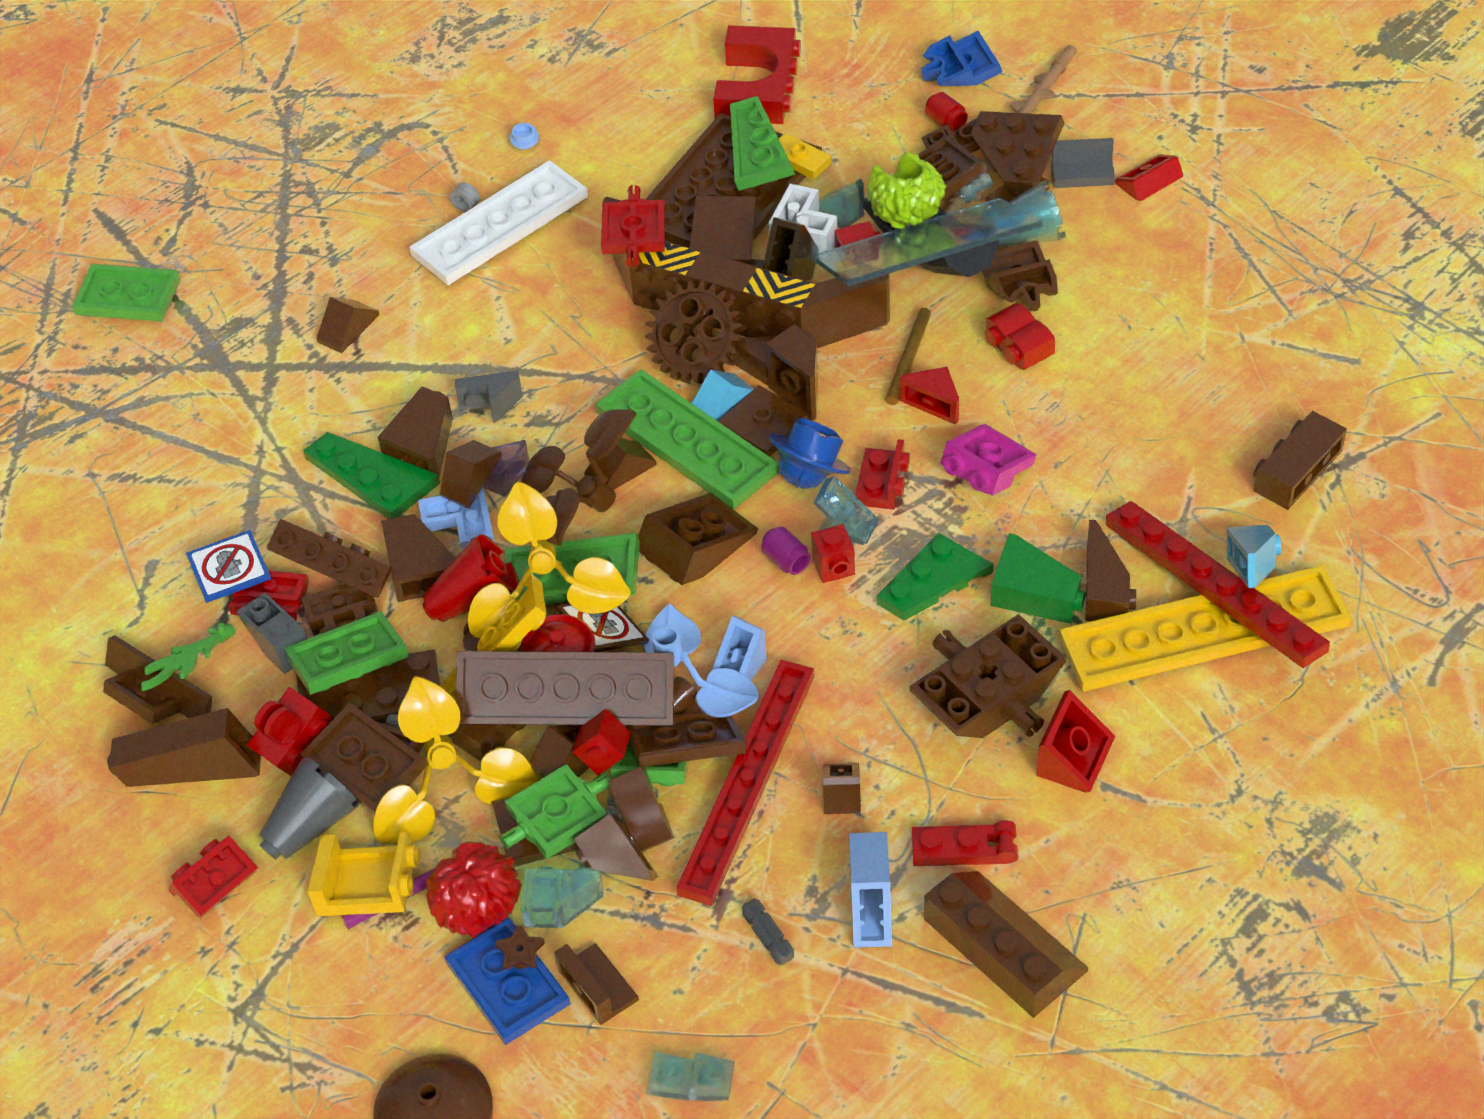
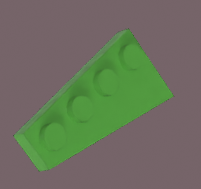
M758 96L730 104L734 178L738 191L796 175Z

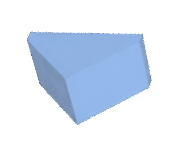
M732 616L712 670L729 668L742 673L752 680L767 661L765 630L741 618Z

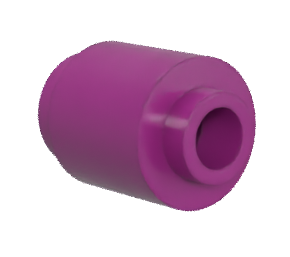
M777 527L770 529L762 539V552L783 572L797 575L808 566L811 559L808 548L787 528Z

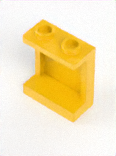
M400 832L397 846L341 849L336 834L321 835L307 891L316 915L335 916L404 912L407 897L413 894L412 873L413 868L419 865L418 847L412 844L408 832Z

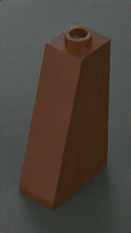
M228 708L113 738L107 763L110 772L126 787L256 777L260 775L261 755L247 746V743L253 736Z

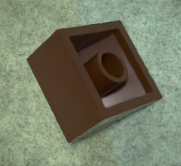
M793 324L766 343L768 386L779 397L808 413L809 420L813 421L817 418L818 400L817 342L811 333L805 332Z

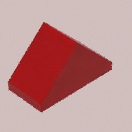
M947 366L901 376V402L952 424H957L959 421V396Z

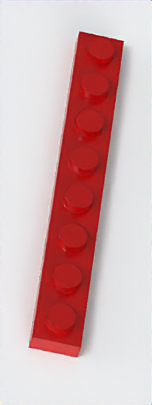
M1129 501L1106 515L1107 527L1301 668H1305L1329 652L1330 641L1257 589L1248 588L1240 577L1133 501Z
M780 660L745 736L746 753L737 754L678 882L676 887L677 896L709 906L713 905L815 677L814 668Z

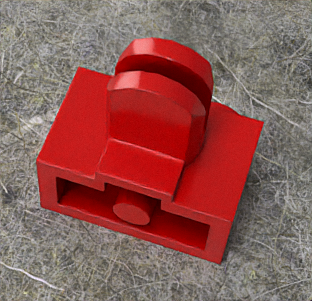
M288 687L278 702L270 700L259 709L254 719L257 731L247 743V746L292 776L299 762L303 759L300 753L334 718L291 687Z

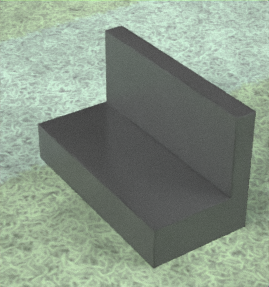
M1113 138L1057 141L1052 152L1051 166L1054 188L1114 185L1115 173L1112 162Z

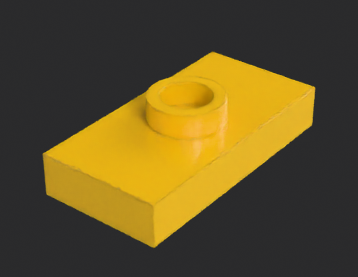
M787 133L779 138L793 170L812 180L832 164L831 155Z

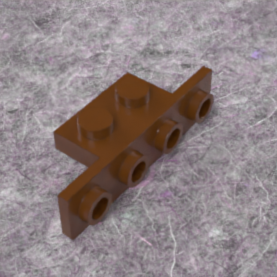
M283 519L279 520L267 545V549L273 553L375 598L380 596L393 569L389 565L370 558V551L352 544L349 549L341 545L342 539L325 532L322 537Z
M116 635L108 638L105 666L118 673V675L104 681L103 692L152 724L178 712L187 718L211 712L212 696L186 679H180V676L176 673H173L158 686L142 691L141 683L152 679L162 670L146 675L145 667L154 662V659Z

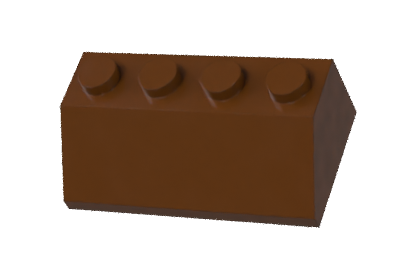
M979 871L951 873L924 895V920L1033 1018L1088 972V967Z

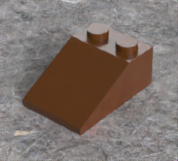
M708 493L645 515L638 535L640 540L639 552L649 562L667 573L673 581L684 585L706 576L755 536L759 528L714 494Z

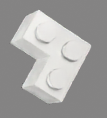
M789 184L769 221V235L774 217L803 224L819 248L816 261L828 263L835 249L837 216L819 212L818 189Z

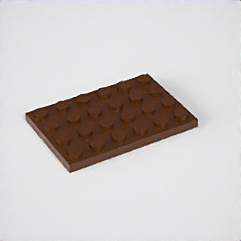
M720 113L645 200L665 201V241L690 248L696 196H756L754 241L770 221L789 184L799 185L806 176L794 170L796 175L738 191L734 178L731 116ZM776 132L779 139L783 134ZM805 142L822 151V147Z

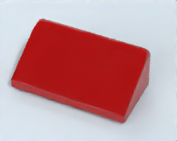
M1158 154L1116 178L1115 183L1131 197L1142 201L1182 178L1183 171L1178 156Z

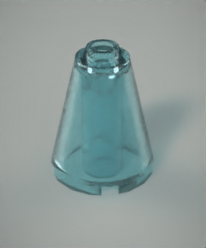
M1048 180L1040 182L982 217L983 224L978 225V229L996 230L999 239L998 246L1018 245L1038 240L1039 243L1066 239L1065 231L1061 233L1058 231L1061 228L1060 224H1063L1053 191L1046 192L1045 190L1050 185Z

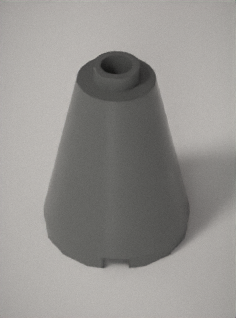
M306 756L299 762L259 833V836L263 839L259 846L275 860L280 855L285 859L289 858L360 805L355 801L354 795L329 772L327 774L323 771L319 773L316 770L319 764Z

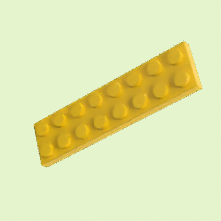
M1324 565L1264 579L1255 588L1317 633L1350 626L1352 617ZM1202 595L1059 629V640L1082 692L1271 646Z

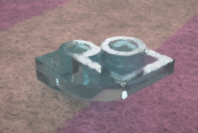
M654 1052L646 1094L694 1101L728 1100L735 1061L696 1053L692 1060Z

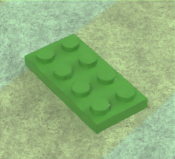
M637 533L563 541L562 546L554 545L557 552L556 560L562 562V566L570 576L574 577V568L583 559L589 557L604 558L619 570L625 583L631 589L630 595L636 593L640 547ZM532 545L506 548L504 564L512 563L519 577V582L529 567L528 557ZM554 568L551 572L543 575L535 572L532 574L542 582L545 605L568 602L567 591L572 583L567 582L557 569ZM525 586L516 600L520 599L528 587Z

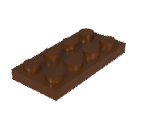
M435 649L408 654L409 657L399 660L390 666L378 668L359 678L347 680L332 686L328 690L311 695L296 674L298 693L333 718L350 702L374 721L386 723L388 714H398L400 704L410 687L413 677H422L440 686Z

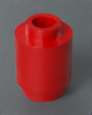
M944 92L933 94L926 102V116L941 127L948 124L950 130L953 131L965 125L968 120V113L965 111L964 106Z

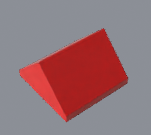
M1071 690L1064 691L1039 744L1037 776L1086 793L1091 792L1115 739V735Z

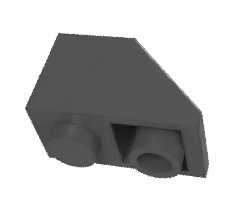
M263 593L239 609L237 613L265 656L286 674L293 668L286 658L284 648L306 640L307 637L303 627L270 596Z

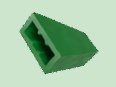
M1008 534L991 583L990 606L1072 624L1075 611L1081 612L1083 609L1086 592L1080 590L1082 576L1018 535Z

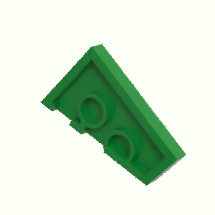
M938 532L876 596L877 605L900 619L906 620L938 603L939 597L955 589L958 592L968 587V582L981 575L984 578L992 574L994 564Z

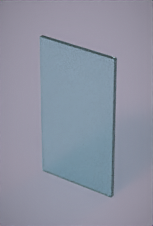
M997 198L923 221L916 226L909 225L904 229H896L812 256L814 262L847 286H851L1043 226V222L1038 217L1002 198Z

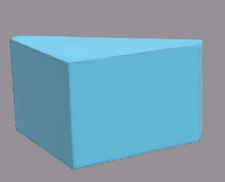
M710 369L692 404L716 421H719L755 388L735 374Z

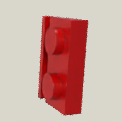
M268 571L271 577L270 580L232 594L233 600L228 604L230 614L238 615L237 611L263 593H266L296 621L297 611L302 605L301 598L305 597L309 585L307 574Z

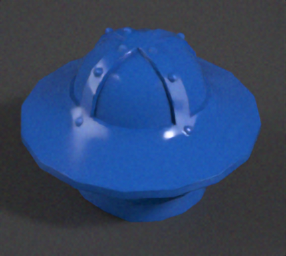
M800 417L795 420L789 437L772 433L769 435L768 440L779 450V455H781L780 474L784 476L788 483L795 485L796 488H816L827 476L831 474H849L851 470L846 463L836 458L843 444V439L835 430L818 422Z

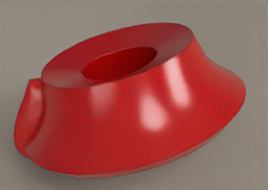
M567 614L548 615L538 629L530 630L523 637L520 649L521 652H593L595 636L588 624L575 616Z

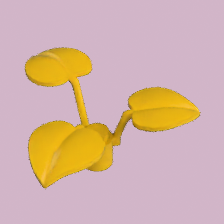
M517 481L500 508L498 528L502 536L515 545H524L531 541L532 546L528 557L529 567L512 594L501 583L489 584L478 591L470 605L468 627L470 633L476 638H481V635L489 625L497 627L506 612L503 609L512 597L516 599L525 587L523 583L534 572L543 575L551 572L554 568L557 569L567 582L572 583L567 591L568 602L578 611L588 614L604 613L618 607L630 596L631 589L625 583L619 570L611 562L600 557L583 559L575 566L574 577L570 576L562 566V562L556 560L557 552L554 545L545 541L555 534L557 528V517L553 507L536 489Z
M415 676L400 704L398 725L402 733L410 740L420 743L424 742L428 766L425 768L421 789L418 794L410 786L401 784L391 788L382 796L373 818L375 839L380 843L398 844L400 832H408L413 843L428 835L434 825L435 811L428 801L422 799L427 794L433 768L446 769L454 762H458L472 775L479 777L475 783L474 792L482 802L492 806V802L510 798L539 781V776L522 753L509 747H497L487 752L481 760V770L473 767L460 753H456L451 739L447 736L455 732L460 723V710L456 701L438 684Z

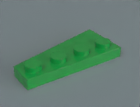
M326 432L303 450L306 460L388 519L403 514L440 484L438 474Z

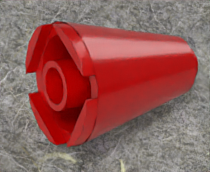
M480 534L468 542L425 592L422 606L425 613L432 620L437 619L445 622L469 612L475 595L489 584L501 583L512 594L519 584V577L512 563L509 562L505 565L499 555L504 553L503 550L491 538Z

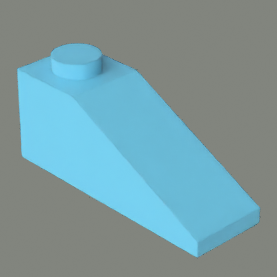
M1269 525L1227 527V560L1248 588H1256L1276 567V556L1281 554L1280 536L1275 535V532Z

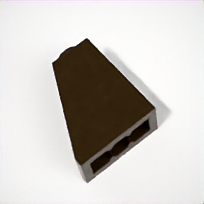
M776 217L773 218L763 269L806 281L813 278L819 248L805 225Z

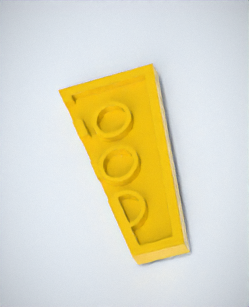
M532 574L523 584L528 589L518 601L513 597L503 608L506 612L498 626L492 627L489 625L481 635L477 651L515 652L521 645L523 637L530 630L534 631L542 625L546 617V607L542 582ZM456 667L440 685L455 701Z

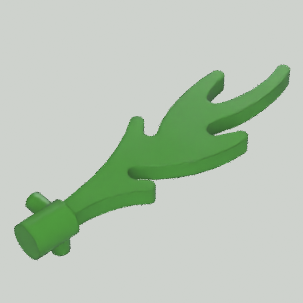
M218 623V630L213 627L209 628L208 633L212 634L211 636L188 645L172 647L170 656L156 660L145 667L146 675L159 670L162 671L152 679L142 682L141 690L146 691L166 681L176 670H180L179 678L185 679L195 669L198 653H204L205 658H210L211 651L218 643H223L235 635L234 627L229 623Z

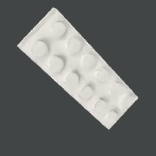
M549 160L410 246L411 256L444 283L450 285L588 197L587 188Z

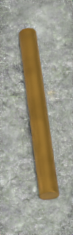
M921 308L918 312L886 395L885 401L890 405H896L900 398V378L904 374H909L931 316V311L927 308Z

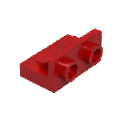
M897 440L895 451L865 448L855 493L856 506L895 510L897 497H903L905 477H901L902 472H908L910 453L904 452V440Z
M229 835L221 842L217 839L212 840L200 851L199 854L202 858L192 866L186 862L171 875L173 882L170 885L169 892L173 896L177 894L199 919L205 916L258 870L256 864Z

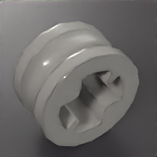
M465 182L459 183L449 196L452 205L464 213L473 208L480 200L478 191L472 185Z

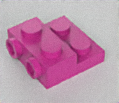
M984 423L947 441L940 464L944 466L948 474L964 478L970 482L972 488L976 491L993 496L1010 487L1014 475L1033 466L1037 454Z

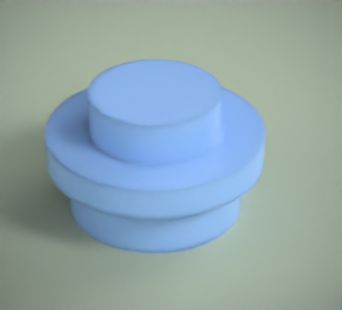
M529 123L515 125L510 134L511 144L523 150L535 146L539 141L538 131Z

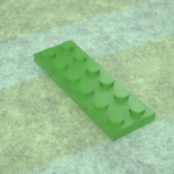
M642 369L595 403L596 413L599 415L614 409L633 410L637 413L625 433L709 493L714 494L732 509L739 506L780 472L778 462Z

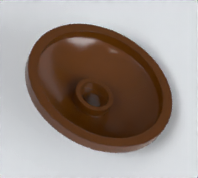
M430 1054L404 1063L389 1075L377 1094L373 1115L374 1119H492L493 1097L488 1081L475 1065L454 1055ZM435 1093L432 1099H423L426 1094Z

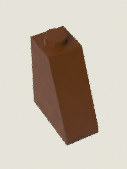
M421 387L378 436L381 453L438 474L440 477L453 420L449 398L439 391H432Z
M415 514L382 520L389 564L393 568L391 575L398 602L423 597L425 592L455 559L454 555Z

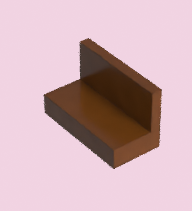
M596 943L578 955L573 952L568 944L554 951L559 973L600 1025L639 1001L638 995Z

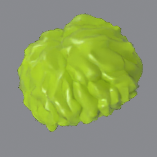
M905 152L900 157L898 170L893 176L883 171L879 165H875L872 168L868 180L867 200L871 202L875 216H879L883 221L890 223L892 228L904 229L909 225L916 226L938 213L941 199L945 196L946 185L942 175L936 171L932 164L920 160L918 154L913 155L912 153Z

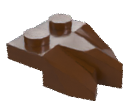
M1038 240L996 250L991 266L982 271L989 289L1010 303L1016 301V298L1019 297L1030 312L1038 311L1040 308V293L1048 296L1057 295L1058 293L1057 276L1050 259L1045 260Z

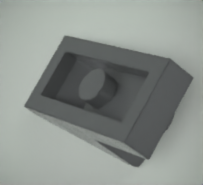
M518 370L455 379L460 410L490 406L493 423L497 422L523 397Z

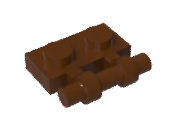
M346 584L301 598L312 631L325 627V632L338 628L336 623L352 618L359 620L366 617L365 614L378 611L373 596Z

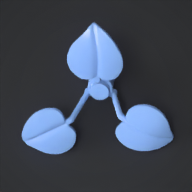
M670 603L655 617L645 634L649 639L648 644H643L645 652L674 653V667L681 661L684 662L696 684L702 687L696 695V700L703 712L714 717H727L746 709L757 701L759 695L756 686L750 679L736 670L729 668L714 669L708 674L706 681L699 676L688 657L689 654L696 650L701 641L700 630L692 620L681 614Z

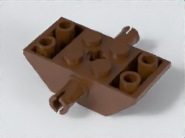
M1019 614L967 648L949 630L943 631L946 639L941 633L935 637L932 644L933 647L944 655L948 661L910 685L909 691L956 736L984 738L1009 720H1012L1028 737L1033 736L1034 732L1037 733L1042 728L1044 719L1038 716L1030 706L1040 699L1065 664L1066 657Z

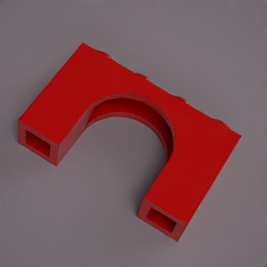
M728 25L725 39L726 66L759 67L767 69L772 73L756 81L717 80L713 97L715 119L720 113L731 116L730 104L758 96L770 123L784 124L785 113H790L791 95L789 94H794L795 78L792 75H797L798 58L795 57H800L801 40H796V28Z

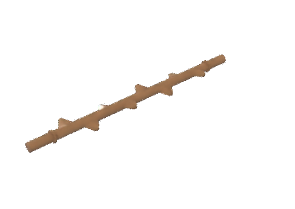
M1068 45L1058 59L1052 62L1051 68L1047 73L1034 77V81L1039 84L1027 101L1012 102L1010 107L1016 113L1031 114L1041 100L1054 97L1055 93L1050 88L1059 75L1065 72L1066 66L1076 54V48ZM985 157L982 161L988 170L961 188L957 195L950 199L949 205L944 212L951 220L955 218L958 212L964 209L966 202L982 200L983 195L976 188L992 167Z

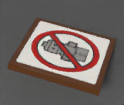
M570 603L556 606L555 610L559 614L575 616L588 624L595 636L593 652L643 645L649 642L647 636L620 606L599 614L583 613L575 609Z

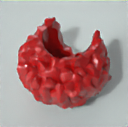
M464 842L453 850L452 858L442 859L426 880L428 889L426 894L430 913L435 917L438 926L449 929L452 934H468L470 937L476 938L477 934L486 931L487 927L490 928L493 924H500L503 919L507 918V913L512 914L522 887L520 881L516 879L518 873L513 866V858L500 854L498 846L484 845L480 842Z

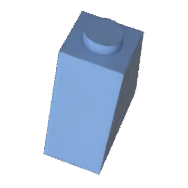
M887 832L849 833L854 948L892 946Z

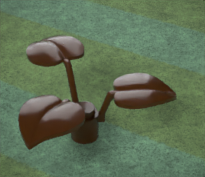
M614 409L605 411L597 416L589 426L584 437V443L589 447L586 456L597 477L585 476L578 482L558 470L565 460V453L557 446L544 447L530 459L522 476V483L531 486L539 493H543L551 486L554 477L558 476L576 487L578 491L577 493L572 488L558 490L556 496L546 497L557 517L555 534L546 541L562 546L565 531L576 514L579 502L585 503L590 508L593 507L598 512H605L613 505L616 493L605 484L608 478L603 475L596 460L608 455L617 445L637 415L633 410Z

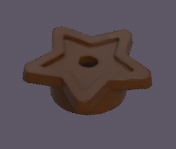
M518 926L510 938L497 940L495 947L505 954L503 969L508 970L512 967L517 969L535 968L537 966L536 952L545 944V940L542 937L528 936L522 926ZM518 947H523L522 951H517L516 949Z

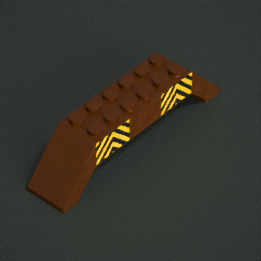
M607 196L603 200V202L621 201ZM665 241V252L639 253V265L637 267H634L633 259L632 267L626 265V253L612 254L634 305L659 311L661 307L656 300L658 298L666 301L668 299L665 292L667 289L676 294V284L680 283L687 289L689 280L696 282L698 286L701 280L709 283V287L713 283L720 286V292L723 290L731 294L729 300L733 299L739 303L734 311H740L744 313V316L737 323L745 325L746 329L738 332V335L745 337L777 336L795 324L803 331L811 333L816 339L817 348L886 326L890 321L889 274L860 267L857 272L813 283ZM698 303L691 307L690 317L697 314ZM720 322L715 324L714 328L721 330Z

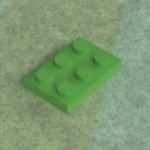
M91 264L72 307L75 315L163 322L181 278L178 270Z
M382 611L284 648L287 660L310 695L328 690L332 686L350 679L359 678L368 672L384 666H390L399 660L409 657L406 644Z

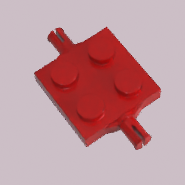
M631 185L627 190L628 199L619 202H602L601 250L602 254L626 253V265L632 267L633 259L634 267H637L639 265V253L665 252V201L640 199V187L635 185L633 194V185Z

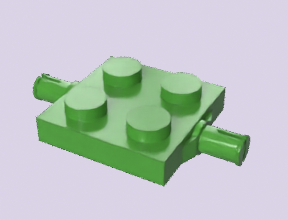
M566 764L505 801L506 810L517 822V826L499 835L503 846L505 845L506 849H509V847L526 838L535 844L546 859L573 844L575 842L573 839L608 815L597 801L596 795L610 787L608 782L611 780L610 776L604 772L592 781L586 782L577 777Z

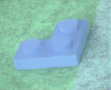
M483 487L469 509L441 497V495L418 500L421 520L430 531L457 526L462 549L472 538L480 534H484L494 541Z

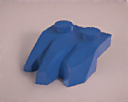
M979 31L956 42L949 35L930 45L922 55L931 61L922 67L924 80H937L939 86L978 85L1002 73L998 60Z

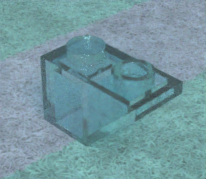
M546 866L538 869L526 868L520 906L525 927H565L604 896L601 870H592L585 867L575 870L554 869Z

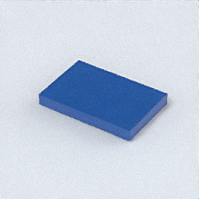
M509 917L444 956L447 966L505 1045L571 1004L569 996L538 955L536 956L537 966L535 968L517 969L512 967L508 970L503 969L505 954L495 947V943L497 940L510 938L517 927ZM518 947L516 950L522 951L523 947Z

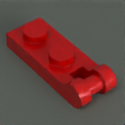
M1002 820L994 825L912 827L913 866L1013 863L1018 860V847L1013 843V839L1017 836L1016 825L1012 821ZM987 842H998L999 844L996 847H988Z

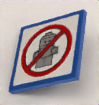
M251 530L186 553L206 603L271 579Z

